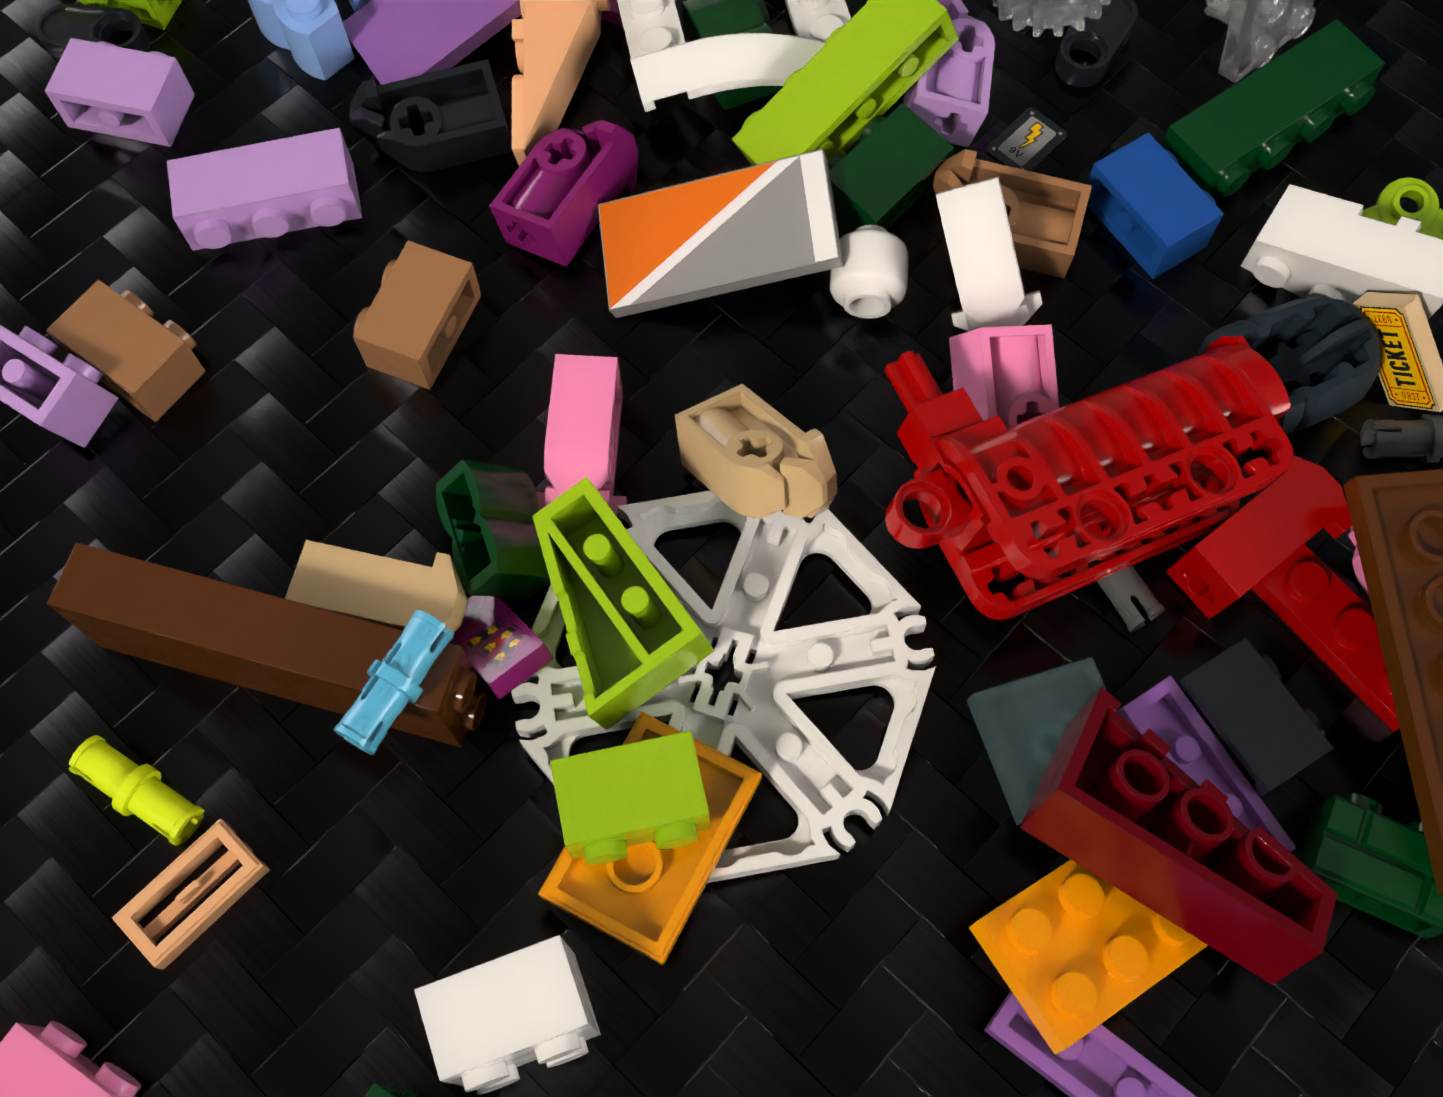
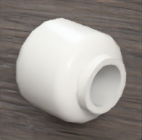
M864 225L839 239L843 267L831 269L830 292L834 300L843 306L850 315L870 319L886 315L890 312V309L903 301L908 284L909 254L905 243L896 235L889 233L885 228L878 225Z

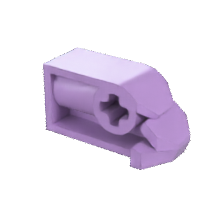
M937 0L948 10L959 40L904 93L903 103L949 143L969 147L988 114L995 51L994 36L985 22L967 15L969 11L961 0Z

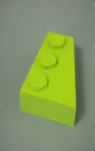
M587 476L532 516L553 592L558 597L567 629V634L565 635L570 653L575 658L585 693L583 699L588 716L604 729H610L715 651Z

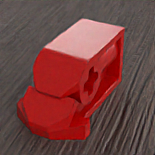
M1293 455V461L1285 472L1170 567L1166 573L1210 620L1243 596L1321 529L1324 528L1336 539L1353 526L1342 486L1324 467Z

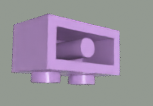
M0 325V400L41 427L85 448L119 397L98 385L97 383L103 374L71 353L68 354L64 362L53 357L59 346L25 325L20 334L17 335Z

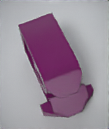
M598 120L583 126V130L558 129L545 135L535 145L489 205L507 244L567 267L599 223L598 204L615 200L623 189L631 192L637 184L639 151L634 135L623 126Z

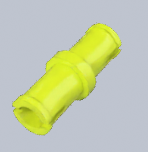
M99 735L86 739L76 749L69 761L71 766L69 771L81 776L112 798L111 804L113 809L123 816L136 815L168 838L169 842L175 846H179L187 841L200 826L204 818L203 813L205 810L198 805H194L163 783L160 771L147 763L139 766L109 745Z

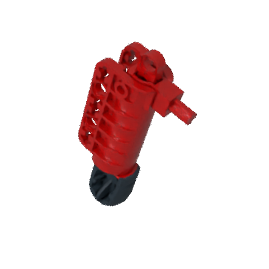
M1328 297L1296 299L1255 314L1247 320H1239L1217 329L1206 336L1195 357L1006 428L999 415L983 421L964 387L943 395L920 354H914L913 350L901 354L897 361L887 364L884 371L908 412V415L897 431V435L918 469L914 472V479L906 482L899 488L886 509L885 522L888 531L896 541L906 547L921 549L939 544L968 598L981 614L996 620L1015 617L1218 528L1238 511L1240 498L1265 488L1290 467L1293 461V447L1287 437L1288 434L1333 417L1349 409L1364 398L1380 371V340L1369 319L1357 307L1343 300ZM1317 376L1321 381L1315 387H1311L1310 379ZM1285 387H1290L1294 390L1288 395ZM1250 447L1253 450L1263 449L1269 457L1267 460L1264 457L1256 458L1245 463L1241 468L1237 462V459ZM909 500H918L929 528L917 527L910 523L904 515L903 503ZM1173 527V531L1171 533L1162 532ZM1047 549H1051L1048 554L1044 551ZM1070 571L1069 577H1057L1061 574ZM1022 573L1026 581L1016 586L1008 596L1003 592L993 595L988 589V584L994 578L998 582H1005Z

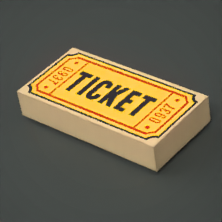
M1366 292L1352 305L1357 307L1369 319L1380 340V371L1378 375L1389 405L1436 412L1443 411V364L1419 295Z

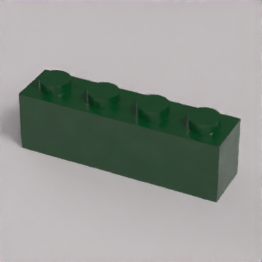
M1336 19L1170 125L1161 146L1169 150L1176 157L1179 166L1201 189L1207 191L1213 198L1219 194L1224 198L1229 197L1243 186L1251 173L1263 166L1266 170L1273 168L1287 156L1295 144L1303 139L1308 143L1314 141L1329 128L1336 117L1344 112L1351 116L1363 108L1376 91L1372 84L1385 62Z

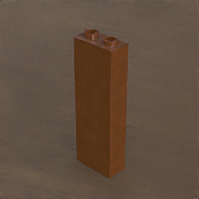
M77 542L47 602L48 606L102 648L343 715L352 707L362 692L361 690L370 679L366 672L375 660L382 661L403 633L402 630ZM448 643L419 685L423 692L415 703L408 701L390 728L462 748L468 729L476 731L482 721L487 703V693L482 692L483 685L463 648Z

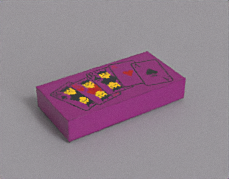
M470 596L467 599L468 604L462 624L454 632L455 635L452 640L449 641L451 644L463 648L474 671L498 699L503 698L554 659L540 638L500 597Z

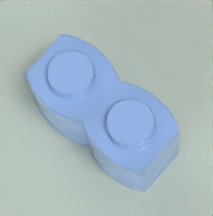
M248 0L262 34L276 46L290 50L297 65L307 74L317 79L327 80L355 59L334 0Z

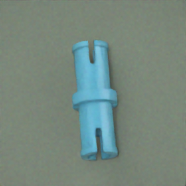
M417 609L404 628L403 633L382 661L375 660L366 672L370 679L361 690L362 692L352 707L348 709L333 730L357 748L370 755H374L388 729L402 712L408 701L415 703L423 692L419 685L439 654L442 653L448 642L454 637V632L446 628V625L434 616Z

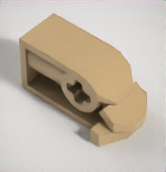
M740 384L675 414L681 464L726 505L740 515L763 518L783 510L784 515L813 518L827 511L836 496V470L823 434L816 428L806 433L803 432L744 384Z
M306 540L285 599L402 631L418 609L434 616L443 622L446 628L455 632L462 624L468 604L454 563L448 554L437 552L433 566L429 567Z

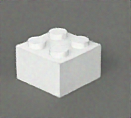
M560 935L414 989L439 1080L464 1086L465 1092L477 1090V1094L480 1095L512 1084L520 1079L517 1067L534 1060H538L539 1064L546 1063L547 1068L579 1058L589 1052L586 1040L601 1035L575 953Z

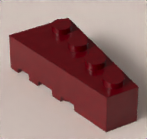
M1101 687L1064 728L1020 828L1271 985L1323 953L1338 894L1261 826L1252 831L1248 829L1232 814L1230 807L1226 803L1228 797L1208 779H1205L1198 785L1166 756L1172 748L1150 728L1143 735L1139 733L1116 712L1121 703Z

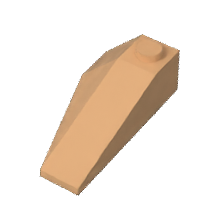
M520 0L522 19H512V40L515 42L517 65L519 71L523 73V75H513L512 151L518 166L522 164L531 150L545 135L558 130L600 37L602 11H610L611 0Z

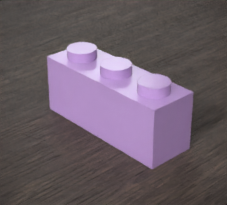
M340 128L167 160L173 219L193 251L205 248L218 249L231 243L261 237L274 238L287 232L318 226H335L343 221L362 218L354 164Z

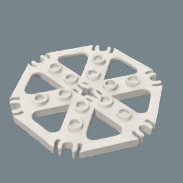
M711 490L617 506L619 517L630 526L626 530L700 628L711 646L714 641H717L715 651L617 724L606 730L588 716L583 699L585 693L577 666L562 668L556 661V651L566 626L558 597L554 594L552 585H550L531 630L545 644L554 659L525 680L538 681V684L530 682L521 683L511 691L515 704L534 701L540 705V710L535 717L515 722L519 735L532 738L538 737L546 731L547 733L533 740H519L522 747L554 785L550 760L569 757L573 745L582 737L632 728L641 711L661 722H669V726L681 732L691 730L694 739L729 757L736 742L795 810L798 816V827L790 837L783 840L724 850L707 883L839 859L840 853L828 844L823 833L829 831L833 842L840 849L849 852L854 847L856 841L845 830L844 819L850 815H858L864 818L870 827L875 829L882 821L880 811L873 802L864 797L869 796L879 803L887 816L894 800L936 668L935 666L927 670H916L925 668L932 663L934 658L933 648L913 650L904 641V638L910 634L924 632L927 624L925 616L918 615L921 605L829 509L815 516L811 523H807L809 518L807 516L784 515L782 511L763 518H753L733 511ZM719 522L730 523L739 530L741 536L712 610L654 547L655 541L664 532ZM813 553H822L829 556L862 590L871 603L869 615L776 631L800 563L806 556ZM904 615H910V616L904 617V618L901 619L900 621L897 619V618L902 617V616H904ZM732 647H735L736 649L733 654L734 675L741 679L739 684L728 682L724 691L719 692L716 703L712 706L711 703L714 697L713 677L706 673L708 668L719 670L723 662H727ZM750 653L756 654L752 664L747 663ZM872 685L886 689L893 698L894 709L875 764L865 770H854L792 701L793 699ZM696 687H698L700 689L695 699V702L693 703L691 701L695 693ZM733 700H736L738 704L734 715H728Z

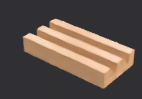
M220 818L118 911L112 919L154 968L164 970L270 869L262 860L257 858L246 842L236 835L235 830ZM223 844L229 849L197 880L192 881L175 897V900L144 929L138 922ZM240 863L243 865L158 945L155 943Z

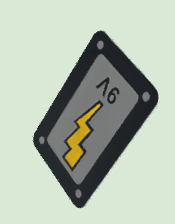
M1028 108L987 146V151L1007 166L1031 171L1067 137V132L1035 108Z

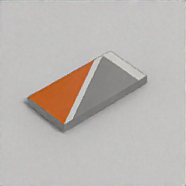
M823 149L598 204L609 311L615 318L843 267L828 161Z

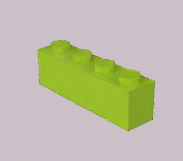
M867 0L866 4L844 26L837 28L830 34L825 45L803 68L794 71L786 79L783 88L761 110L752 113L746 119L742 129L732 138V141L753 166L820 149L824 150L827 161L841 150L846 152L859 139L862 131L871 120L880 114L883 115L959 40L948 10L937 0Z

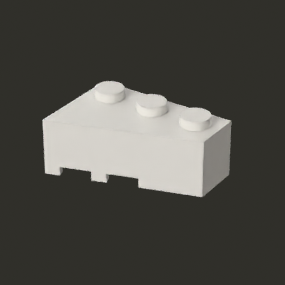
M1291 184L1287 187L1241 267L1252 272L1261 283L1274 288L1282 287L1301 298L1328 297L1340 299L1352 305L1366 292L1418 294L1427 320L1443 305V240L1418 233L1421 228L1420 221L1402 216L1396 226L1360 216L1363 212V205Z

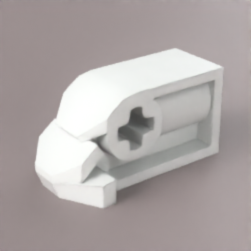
M999 176L937 193L938 208L962 305V310L951 313L954 326L966 331L980 327L1023 326L1043 303L1040 290L1027 294L1024 292Z

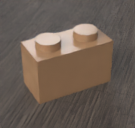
M408 240L397 260H391L386 266L382 276L381 288L371 306L365 307L356 319L353 338L366 366L431 390L482 295L473 264Z
M99 279L46 330L67 356L71 353L103 374L99 380L101 383L154 422L205 372V369L192 352V349L197 344L183 328L172 320H168L164 325L160 324L152 318L154 313L148 305L133 292L125 289L121 294H118Z

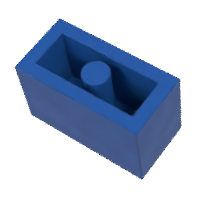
M1149 132L1094 163L1086 183L1092 186L1087 206L1152 279L1206 248L1224 215L1217 207L1213 197L1191 179L1179 166L1176 157L1169 150L1164 149Z

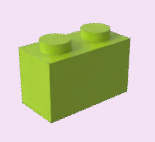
M691 730L550 760L564 844L572 859L585 857L587 865L605 864L628 856L627 847L655 841L657 849L682 847L699 840L698 831L711 829L708 805Z

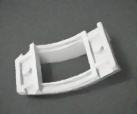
M617 0L631 56L630 61L645 112L656 109L655 100L686 91L690 100L738 88L783 86L786 79L794 71L803 68L825 45L827 38L833 31L844 26L851 19L845 0H784L796 36L770 33H740L685 42L675 5L676 0Z

